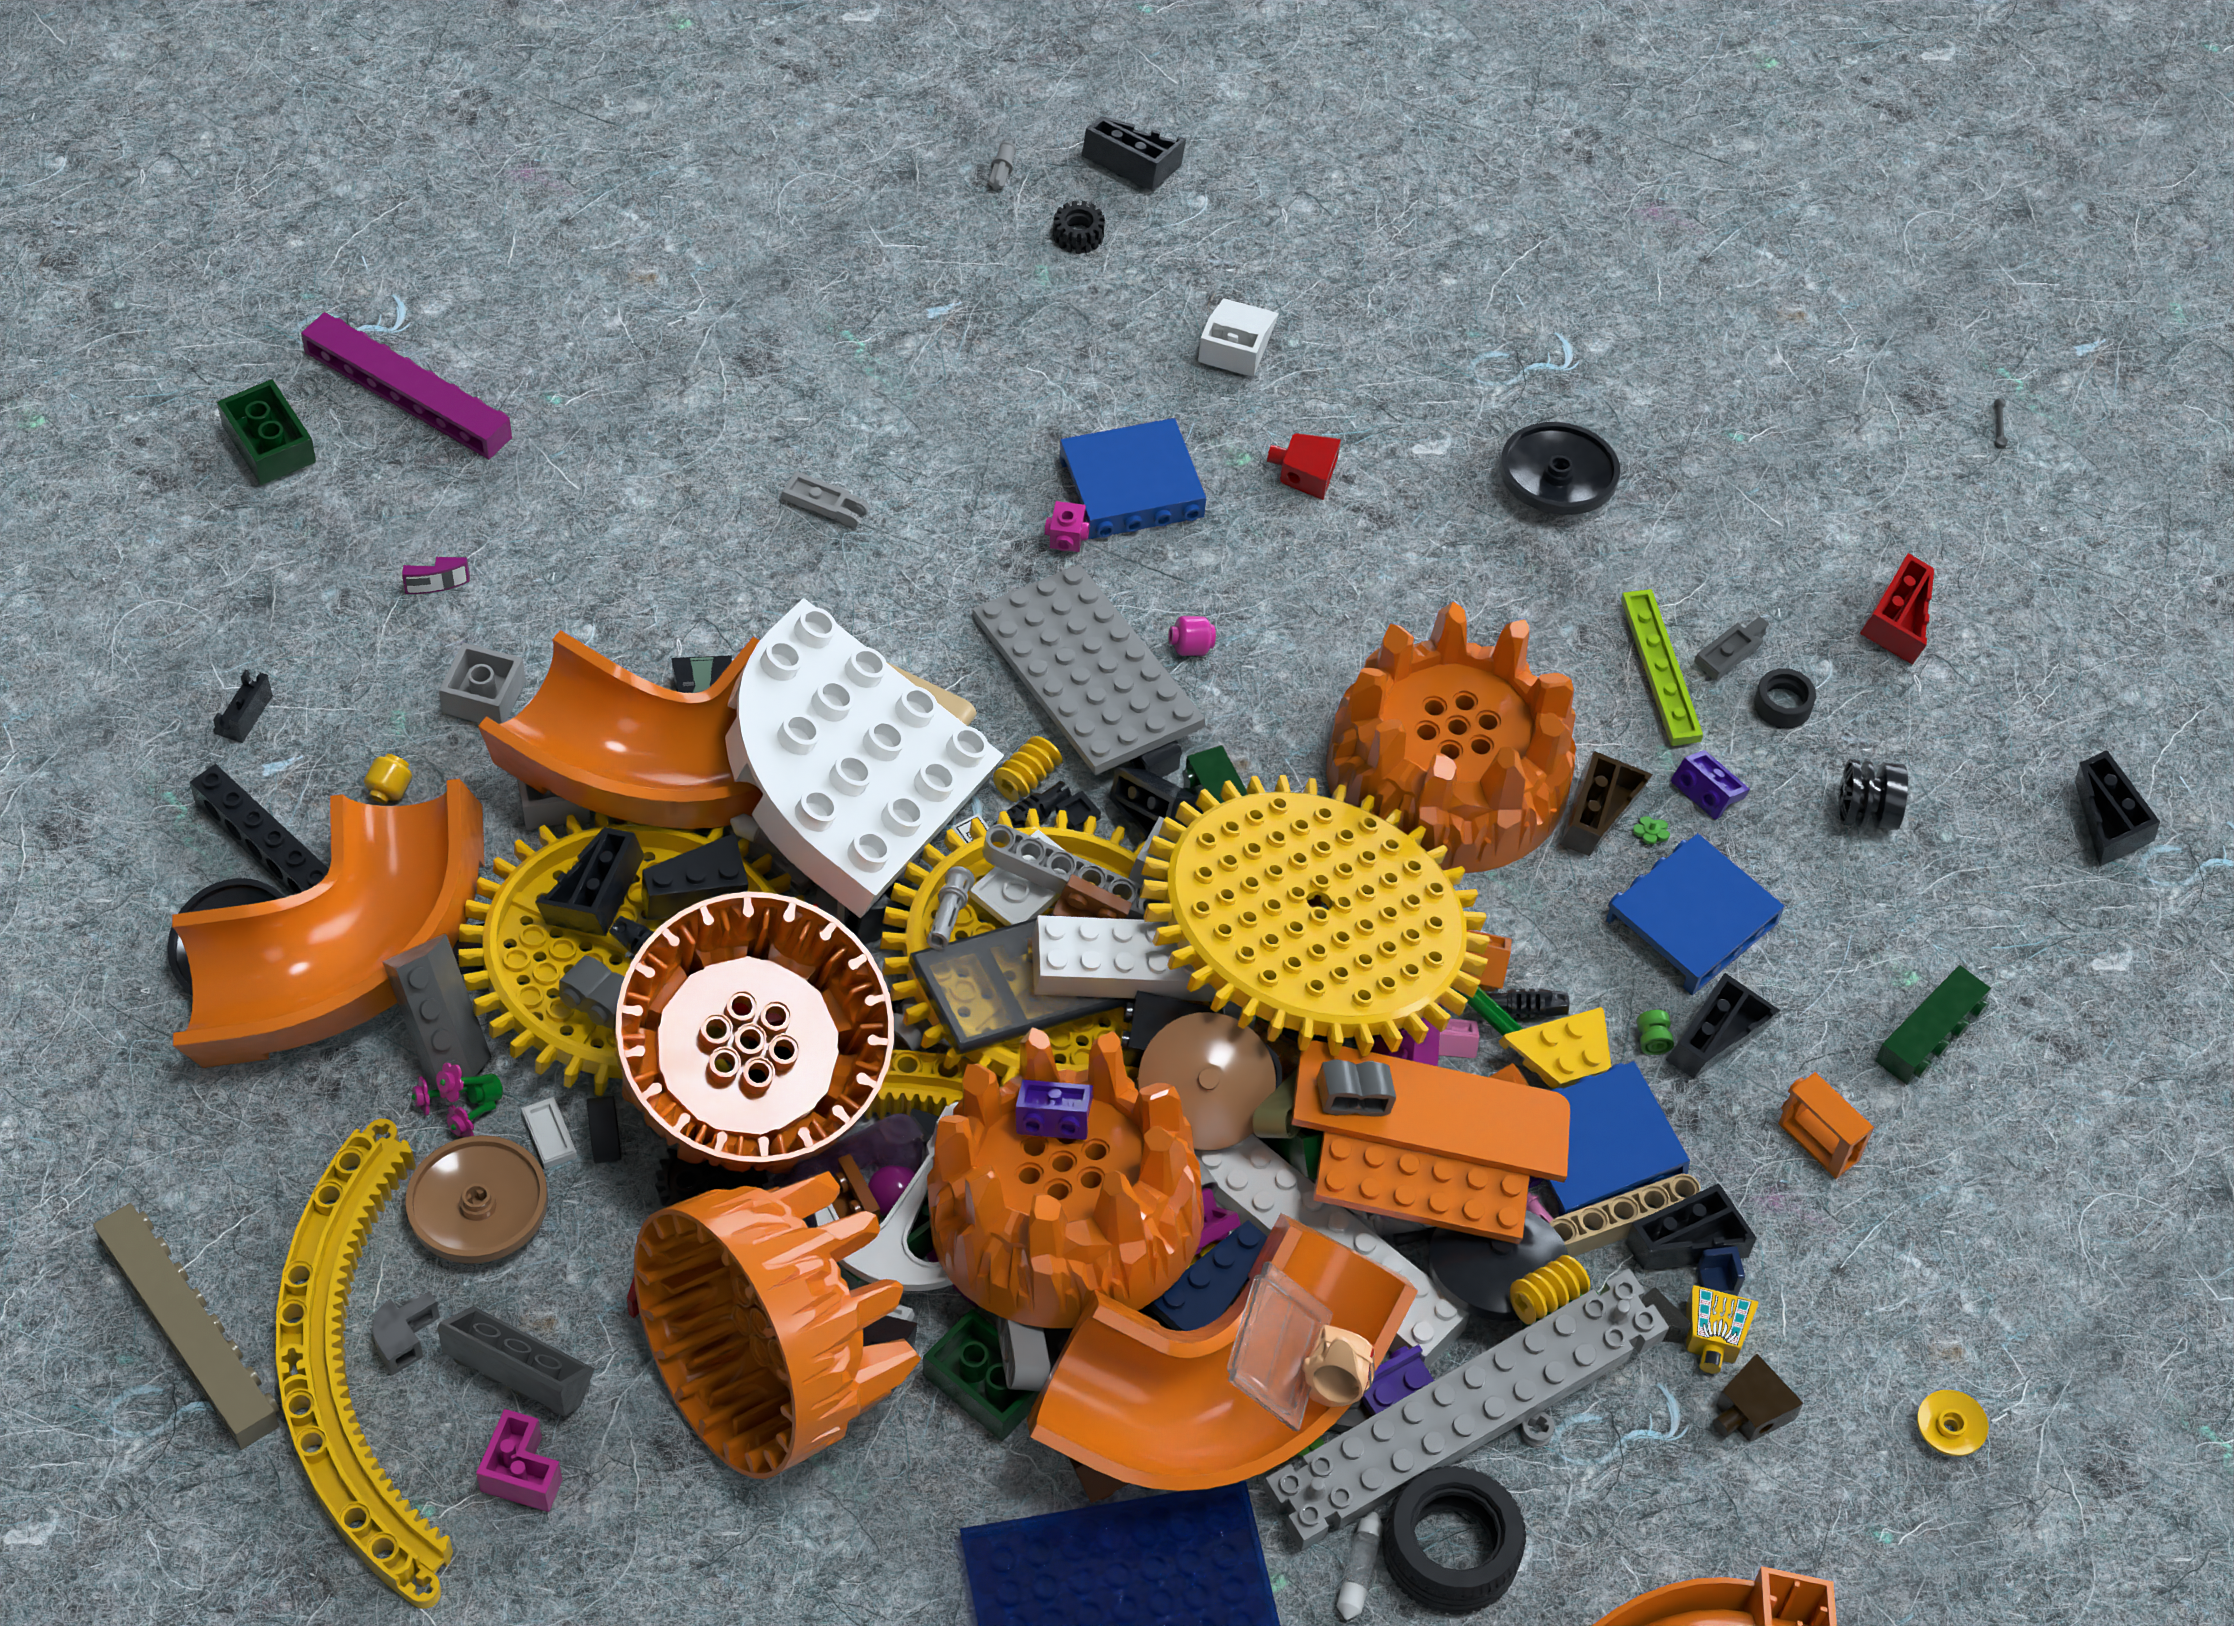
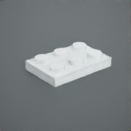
M1039 829L1031 835L1036 839L1062 849ZM1030 855L1022 856L1025 860L1028 861L1036 860L1033 856ZM997 866L969 890V897L1005 926L1037 918L1038 915H1041L1060 897V894ZM1053 869L1057 874H1066L1062 869Z

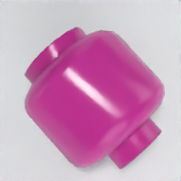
M1180 616L1176 620L1175 625L1169 628V644L1174 645L1176 652L1181 656H1205L1209 649H1213L1215 646V626L1210 624L1209 620L1204 616Z

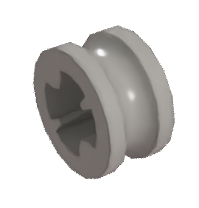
M1542 1411L1522 1423L1520 1429L1522 1440L1534 1448L1547 1445L1554 1431V1422L1548 1414ZM1540 1424L1543 1426L1542 1431L1537 1435L1531 1432L1532 1427Z

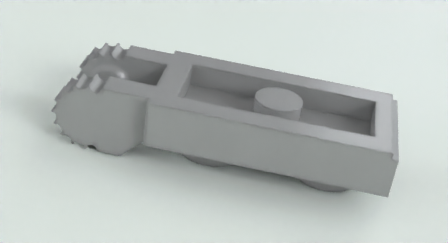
M798 471L793 474L781 492L783 500L834 520L838 519L842 525L850 526V528H857L862 521L859 515L867 514L870 508L868 502L850 494L849 491Z

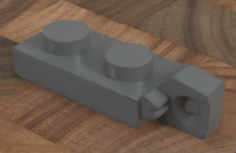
M1761 616L1748 626L1737 622L1697 653L1694 662L1717 681L1758 649L1762 644L1763 640L1761 638L1766 634L1765 631L1769 623Z

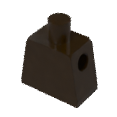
M1756 1354L1721 1392L1716 1405L1722 1414L1713 1420V1425L1716 1431L1723 1437H1728L1738 1430L1746 1440L1754 1441L1794 1421L1804 1403L1769 1365Z

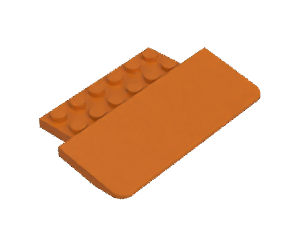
M1311 1041L1306 1051H1300L1291 1125L1323 1131L1314 1201L1520 1244L1523 1239L1529 1177L1534 1176L1562 1183L1567 1178L1570 1104L1558 1092L1370 1052L1369 1056H1362L1359 1049L1341 1046L1338 1056L1330 1054L1328 1043L1322 1041ZM1338 1059L1354 1064L1374 1061L1389 1065L1396 1094V1101L1391 1113L1384 1116H1365L1358 1113L1333 1115L1324 1112L1316 1080L1322 1063Z

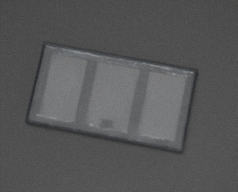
M1037 918L949 942L946 948L943 946L942 950H936L931 947L910 953L908 961L957 1055L1025 1036L1032 1027L1042 1031L1126 1006L1127 1002L1133 1003L1134 999L1034 995L1032 933Z

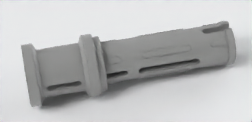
M955 866L947 870L945 875L946 885L939 891L938 900L940 906L927 937L928 945L936 950H942L943 946L944 948L947 947L958 912L966 906L968 902L967 892L974 885L975 879L972 872L964 867Z

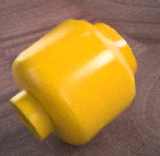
M388 753L385 757L379 756L375 758L364 778V785L370 791L369 797L383 804H386L388 800H400L412 780V773L408 769L409 764L402 758Z

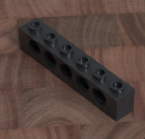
M216 763L189 782L195 804L292 895L314 887L327 875L329 868Z

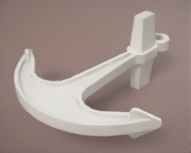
M958 1102L951 1104L949 1107L945 1106L936 1122L934 1134L927 1143L926 1152L928 1157L885 1220L879 1225L880 1232L878 1236L865 1247L839 1261L844 1268L869 1283L883 1279L897 1280L904 1287L903 1291H927L953 1284L939 1262H925L915 1257L908 1248L907 1238L928 1195L927 1175L933 1168L938 1122L944 1116L953 1115V1109ZM832 1204L813 1214L816 1227L839 1219Z

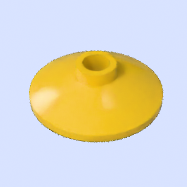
M1956 1390L1936 1391L1928 1395L1918 1409L1917 1425L1920 1434L1932 1448L1940 1453L1949 1456H1966L1977 1451L1987 1438L1989 1424L1983 1408L1975 1399L1963 1392ZM1944 1425H1951L1955 1432L1948 1430Z

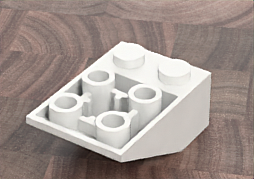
M1223 298L1209 317L1200 338L1198 362L1254 377L1279 313Z

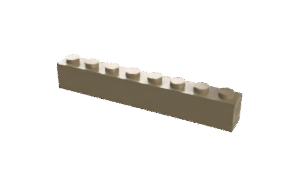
M130 1202L94 1223L93 1227L99 1242L239 1448L243 1450L280 1427L275 1414L280 1409L275 1399L269 1392L263 1395L258 1386L262 1383L252 1366L245 1368L240 1362L243 1355L233 1339L228 1342L222 1335L225 1329L215 1313L210 1316L204 1309L207 1303L197 1287L192 1290L186 1283L189 1277L179 1261L173 1264L168 1256L172 1254L171 1250L162 1236L154 1237L151 1232L154 1226L145 1211L138 1213Z

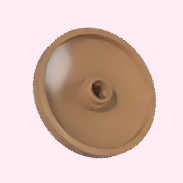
M1203 1012L1180 1017L1167 1024L1153 1037L1140 1061L1137 1086L1139 1092L1141 1088L1155 1083L1173 1085L1181 1099L1183 1116L1186 1117L1191 1125L1194 1150L1217 1151L1232 1147L1254 1133L1253 1116L1255 1110L1275 1091L1276 1075L1267 1047L1250 1027L1246 1026L1242 1029L1238 1026L1237 1019L1227 1015Z
M486 1135L470 1136L454 1140L439 1147L419 1164L409 1181L405 1205L410 1227L414 1235L430 1252L453 1262L484 1263L513 1253L532 1238L541 1226L547 1211L548 1189L540 1164L524 1147L501 1137Z

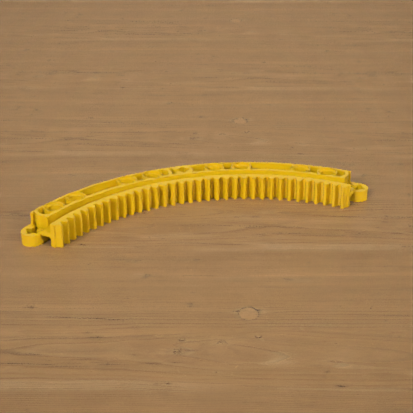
M380 1118L371 1122L362 1133L356 1128L347 1138L314 1188L295 1229L282 1272L276 1310V1366L282 1406L300 1464L319 1504L345 1542L376 1576L413 1606L419 1609H427L438 1603L441 1597L442 1590L435 1573L442 1565L447 1567L451 1563L453 1549L450 1537L448 1535L441 1537L439 1528L434 1527L431 1529L427 1518L421 1519L417 1509L411 1510L409 1500L402 1499L400 1490H394L392 1480L387 1479L384 1469L379 1467L376 1457H373L372 1450L367 1445L366 1438L362 1434L360 1424L357 1421L345 1371L346 1363L344 1356L346 1355L343 1346L345 1344L343 1332L346 1331L344 1319L347 1318L345 1307L349 1306L347 1294L352 1292L350 1282L355 1280L353 1270L358 1269L357 1258L363 1255L361 1246H366L368 1243L366 1234H372L373 1232L371 1223H378L379 1221L377 1211L384 1212L385 1210L383 1200L391 1201V1190H398L400 1188L398 1179L406 1180L408 1178L406 1169L414 1170L416 1168L413 1151L410 1148L409 1142L403 1139L400 1143L396 1125L389 1119ZM388 1132L389 1138L381 1137L377 1140L376 1134L384 1135ZM351 1166H357V1168L354 1170H346ZM329 1200H337L333 1204H325ZM300 1279H307L303 1284H294ZM292 1318H302L296 1323H288ZM293 1365H296L298 1374L292 1375ZM301 1408L309 1409L306 1413L302 1415L294 1414L297 1410ZM313 1445L321 1446L320 1449L315 1452H306V1450ZM356 1520L365 1521V1523L358 1528L349 1527V1525ZM384 1550L393 1551L387 1558L380 1559L376 1557ZM415 1577L417 1583L422 1587L430 1583V1594L423 1592L418 1596L417 1588L412 1583Z

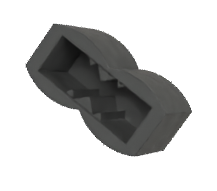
M585 955L559 980V996L567 1007L586 1012L590 1020L596 1025H603L614 1029L618 999L625 977L612 972L597 959Z
M1335 1059L1323 1062L1316 1078L1322 1109L1329 1114L1348 1115L1358 1113L1365 1116H1384L1391 1113L1396 1101L1390 1067L1384 1063L1366 1061L1354 1064L1349 1061Z

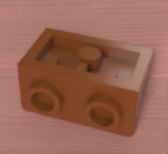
M1072 874L1061 892L1053 909L1052 916L1125 919L1133 903Z
M847 1154L838 1158V1173L834 1175V1179L840 1186V1193L832 1203L838 1218L841 1219L861 1211H867L876 1214L880 1225V1207L851 1154Z

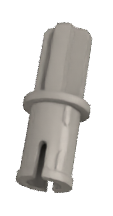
M1004 141L1000 143L997 156L991 162L992 171L988 184L992 186L994 191L1004 188L1008 175L1013 171L1012 161L1017 148L1011 142Z

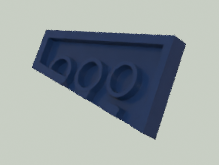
M1247 1220L1186 1269L1178 1281L1162 1296L1148 1304V1308L1175 1331L1196 1330L1212 1323L1224 1314L1229 1306L1233 1305L1239 1297L1241 1289L1250 1280L1248 1274L1268 1237Z

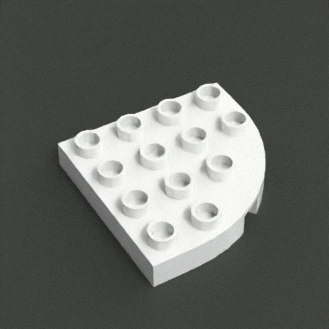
M804 598L775 624L757 644L736 680L728 702V707L737 710V717L725 736L728 760L735 782L741 781L754 784L763 793L762 798L752 813L755 821L770 841L791 863L859 918L872 907L904 872L907 864L916 859L924 850V847L938 835L982 787L1004 757L1001 752L987 742V739L980 731L962 723L939 705L929 691L915 686L888 665L878 651L864 646L836 624L834 618L827 611L816 608Z

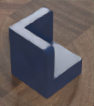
M1737 1246L1708 1249L1702 1252L1696 1268L1700 1287L1738 1296L1745 1280V1273Z

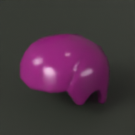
M889 1165L877 1170L871 1176L868 1187L880 1207L881 1216L887 1217L916 1173L911 1168Z

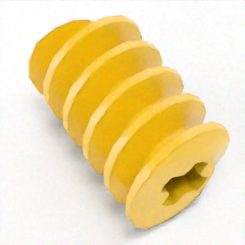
M1032 736L1026 744H1023L1018 749V752H1015L1010 757V760H1006L1002 767L993 773L994 785L1004 797L1016 803L1019 801V796L1027 797L1030 794V789H1035L1038 786V781H1043L1046 778V773L1051 774L1055 770L1054 766H1059L1063 762L1062 755L1050 741L1043 737Z
M1562 1255L1544 1267L1538 1268L1533 1273L1525 1275L1522 1279L1514 1281L1510 1287V1300L1521 1321L1531 1325L1536 1321V1318L1542 1319L1547 1315V1312L1553 1313L1558 1309V1306L1563 1307L1569 1303V1300H1575L1580 1297V1294L1584 1295L1589 1292L1590 1279L1583 1266L1576 1259L1568 1255Z

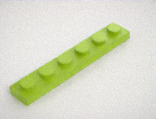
M1652 589L1623 592L1621 602L1671 746L1701 742L1703 732Z

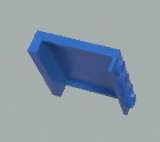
M1175 418L1060 439L1059 459L1062 468L1068 467L1080 503L1086 505V519L1090 523L1088 539L1105 538L1110 535L1136 532L1141 529L1166 526L1182 521H1193L1204 517L1206 495Z
M1697 833L1688 841L1686 839L1682 840L1669 857H1661L1647 875L1640 874L1626 892L1615 894L1608 903L1610 909L1606 922L1610 924L1616 918L1623 921L1686 976L1683 988L1693 996L1779 923L1785 906Z
M1635 1061L1625 1065L1622 1063L1616 1064L1605 1073L1597 1076H1585L1572 1086L1551 1090L1562 1094L1570 1104L1567 1178L1564 1183L1546 1179L1559 1204V1217L1672 1176L1688 1174L1690 1159Z

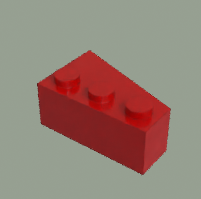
M1908 553L1893 574L1859 634L1913 665L1927 646L1926 627L1930 618L1928 608L1929 602L1932 599L1935 568Z

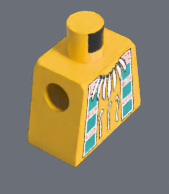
M1693 1285L1686 1303V1349L1690 1353L1702 1355L1700 1362L1701 1370L1716 1374L1721 1371L1722 1361L1736 1362L1758 1307V1301Z

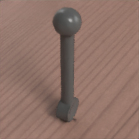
M1997 398L1994 401L1998 420V437L1996 438L1995 446L2003 449L2008 442L2007 438L2004 437L2003 408L2006 402L2002 398Z

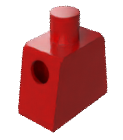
M1296 433L1292 435L1288 449L1271 444L1267 462L1282 466L1280 476L1282 484L1324 500L1338 461L1341 439Z

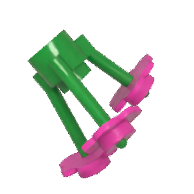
M443 1064L442 1071H439L436 1076L438 1089L428 1091L426 1080L422 1076L418 1077L417 1086L412 1088V1099L415 1106L423 1110L425 1116L430 1113L429 1098L441 1096L442 1098H447L449 1102H456L459 1098V1093L467 1092L468 1098L473 1104L478 1103L481 1105L468 1114L462 1107L456 1108L454 1105L448 1107L449 1113L446 1116L448 1126L452 1133L459 1137L474 1136V1125L471 1121L484 1112L496 1109L495 1101L502 1099L503 1096L502 1084L497 1075L490 1073L482 1076L461 1077V1068L456 1064Z

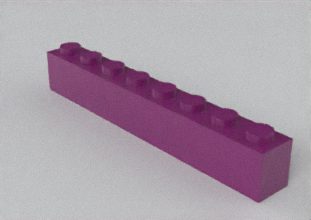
M324 312L301 332L304 352L307 355L488 460L512 439L510 418L504 412L495 410L486 405L480 398L472 397L465 393L457 385L450 384L439 378L433 371L425 370L418 366L410 358L397 354L386 344L378 343L365 332L357 331L350 327L342 319L335 318Z

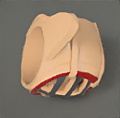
M1322 1325L1311 1354L1305 1358L1302 1365L1306 1382L1311 1386L1308 1396L1312 1400L1328 1407L1345 1406L1360 1401L1363 1395L1371 1388L1375 1378L1374 1347L1365 1338L1351 1331Z

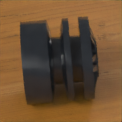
M1849 759L1839 785L1838 803L1841 823L1851 826L1856 818L1857 825L1864 827L1872 813L1874 827L1898 830L1904 818L1907 802L1908 772L1904 764L1882 762L1875 776L1871 761L1865 760L1861 767L1858 759Z

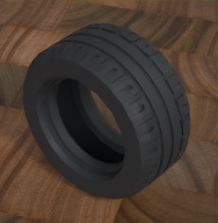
M1459 1466L1436 1467L1435 1470L1428 1469L1427 1472L1423 1471L1419 1476H1414L1396 1494L1384 1528L1382 1538L1383 1557H1385L1384 1562L1387 1565L1388 1573L1391 1574L1390 1577L1393 1581H1396V1586L1401 1588V1592L1407 1594L1408 1598L1414 1600L1416 1604H1422L1426 1609L1430 1608L1435 1612L1438 1610L1443 1614H1469L1473 1610L1480 1611L1481 1608H1487L1489 1604L1495 1603L1497 1599L1499 1600L1508 1591L1517 1574L1524 1554L1526 1527L1516 1500L1512 1498L1511 1493L1506 1491L1503 1485H1499L1500 1483L1497 1480H1493L1489 1475H1484L1481 1471L1467 1469V1467L1463 1466L1462 1468ZM1445 1510L1465 1513L1477 1520L1488 1533L1492 1545V1554L1489 1559L1474 1568L1456 1570L1442 1567L1429 1559L1420 1548L1415 1534V1527L1419 1521L1431 1513Z

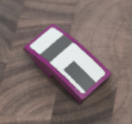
M436 556L435 566L403 565L402 579L405 594L440 592L470 582L467 557Z

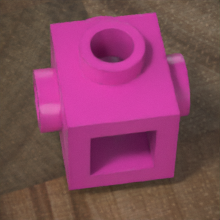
M1055 502L1052 518L1047 517L1045 524V535L1050 536V548L1061 551L1080 552L1082 540H1088L1090 523L1086 522V505Z

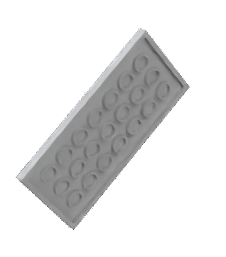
M1080 564L972 608L975 621L1095 775L1205 727V717Z

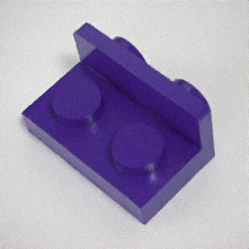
M1706 750L1684 757L1671 778V782L1715 820L1722 816L1728 805L1745 799L1750 791V788Z
M1022 1080L1016 1103V1132L1020 1135L1087 1139L1088 1116L1093 1099V1085Z
M1419 1344L1411 1349H1408L1407 1346L1397 1349L1389 1356L1390 1360L1378 1366L1371 1388L1361 1398L1371 1416L1376 1415L1435 1381L1420 1358L1423 1350Z

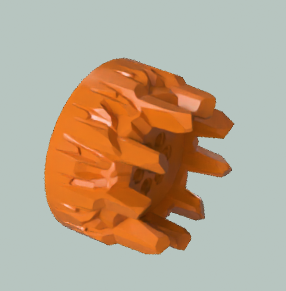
M1451 602L1438 611L1431 637L1428 641L1414 644V637L1402 626L1390 624L1383 637L1381 647L1376 649L1366 659L1356 682L1345 691L1344 696L1341 698L1335 714L1326 754V777L1330 793L1333 795L1339 784L1346 786L1344 802L1356 807H1360L1361 802L1368 795L1374 797V807L1371 813L1384 820L1393 810L1398 809L1402 811L1397 828L1407 835L1421 825L1426 828L1420 846L1426 852L1442 845L1447 847L1448 850L1443 862L1438 864L1443 871L1462 866L1465 869V873L1484 872L1522 859L1537 849L1552 834L1567 806L1575 768L1576 753L1575 741L1572 738L1576 717L1572 708L1574 695L1572 680L1560 673L1542 674L1539 677L1531 673L1530 665L1526 661L1529 625L1525 619L1506 624L1499 635L1495 647H1481L1476 643H1467L1465 610L1455 602Z
M763 892L724 894L700 901L674 915L646 940L631 962L624 978L616 1009L614 1029L615 1056L617 1057L618 1068L623 1073L622 1096L625 1101L634 1104L639 1111L645 1113L646 1125L650 1126L661 1138H666L669 1146L678 1143L677 1158L690 1164H699L708 1159L709 1164L712 1166L721 1164L727 1170L740 1172L749 1170L751 1166H754L757 1171L765 1169L773 1174L790 1171L799 1159L806 1160L812 1156H818L821 1152L834 1145L840 1137L851 1131L868 1109L882 1086L890 1064L894 1044V1017L890 995L883 975L871 953L857 936L838 919L816 906L793 897ZM743 1003L749 1008L750 1013L745 1016H739L733 1012L732 1005ZM769 1013H776L783 1019V1024L772 1026L767 1022L765 1016ZM710 1026H718L723 1030L724 1037L713 1039L709 1037L706 1029ZM744 1036H751L757 1041L758 1047L752 1050L746 1049L741 1045L740 1039ZM778 1046H784L790 1050L792 1057L786 1060L780 1059L775 1055L774 1049ZM719 1059H725L731 1063L733 1070L727 1073L720 1072L716 1069L714 1062ZM753 1069L761 1070L766 1076V1081L762 1083L753 1082L748 1072Z
M1033 1027L1020 1041L1019 1075L1008 1080L1002 1087L999 1088L994 1072L980 1064H967L962 1080L963 1097L954 1107L953 1115L944 1116L938 1122L933 1168L927 1175L932 1243L938 1261L950 1281L966 1297L985 1310L1024 1325L1045 1328H1074L1093 1290H1097L1136 1311L1162 1296L1178 1281L1190 1265L1199 1246L1204 1227L1200 1164L1194 1154L1191 1125L1186 1117L1183 1116L1181 1099L1175 1087L1166 1083H1155L1141 1088L1138 1092L1134 1082L1126 1076L1120 1039L1114 1031L1094 1040L1089 1053L1088 1069L1080 1072L1070 1069L1058 1071L1047 1034ZM1022 1080L1093 1085V1099L1088 1116L1087 1139L1018 1134L1016 1132V1103Z
M829 1171L782 1188L777 1186L766 1191L750 1186H742L733 1190L714 1189L651 1214L642 1224L637 1236L634 1251L635 1291L645 1335L661 1376L685 1419L707 1447L729 1467L754 1479L774 1477L845 1437L848 1422L892 1395L891 1389L903 1383L921 1360V1357L904 1338L863 1346V1328L893 1312L899 1305L904 1287L897 1280L883 1279L849 1291L847 1282L841 1277V1269L837 1262L865 1247L878 1236L880 1226L876 1214L861 1211L815 1228H808L805 1221L802 1220L831 1205L839 1195L840 1186Z

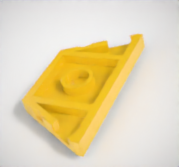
M1602 1007L1503 1035L1498 1041L1505 1050L1510 1046L1523 1056L1525 1060L1522 1064L1532 1072L1540 1075L1542 1080L1552 1089L1572 1086L1585 1076L1600 1075L1611 1067L1605 1014Z

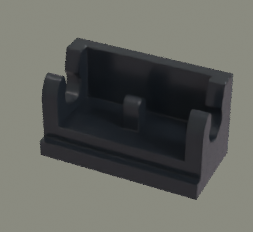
M244 670L241 675L242 685L223 715L218 712L213 719L215 726L213 729L214 734L240 743L245 741L273 696L267 674L260 672L256 681L250 678L249 671Z

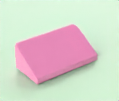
M1450 1019L1446 1029L1440 1032L1439 1055L1476 1058L1479 1043L1477 1022Z

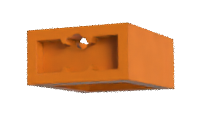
M1814 1072L1805 1080L1800 1077L1788 1089L1790 1095L1781 1107L1783 1113L1778 1124L1837 1179L1860 1161L1874 1126L1823 1078Z

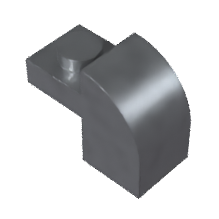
M430 1291L421 1296L410 1298L399 1309L389 1299L379 1308L374 1317L372 1329L377 1351L392 1376L424 1357L420 1341L415 1332L440 1318L437 1301Z

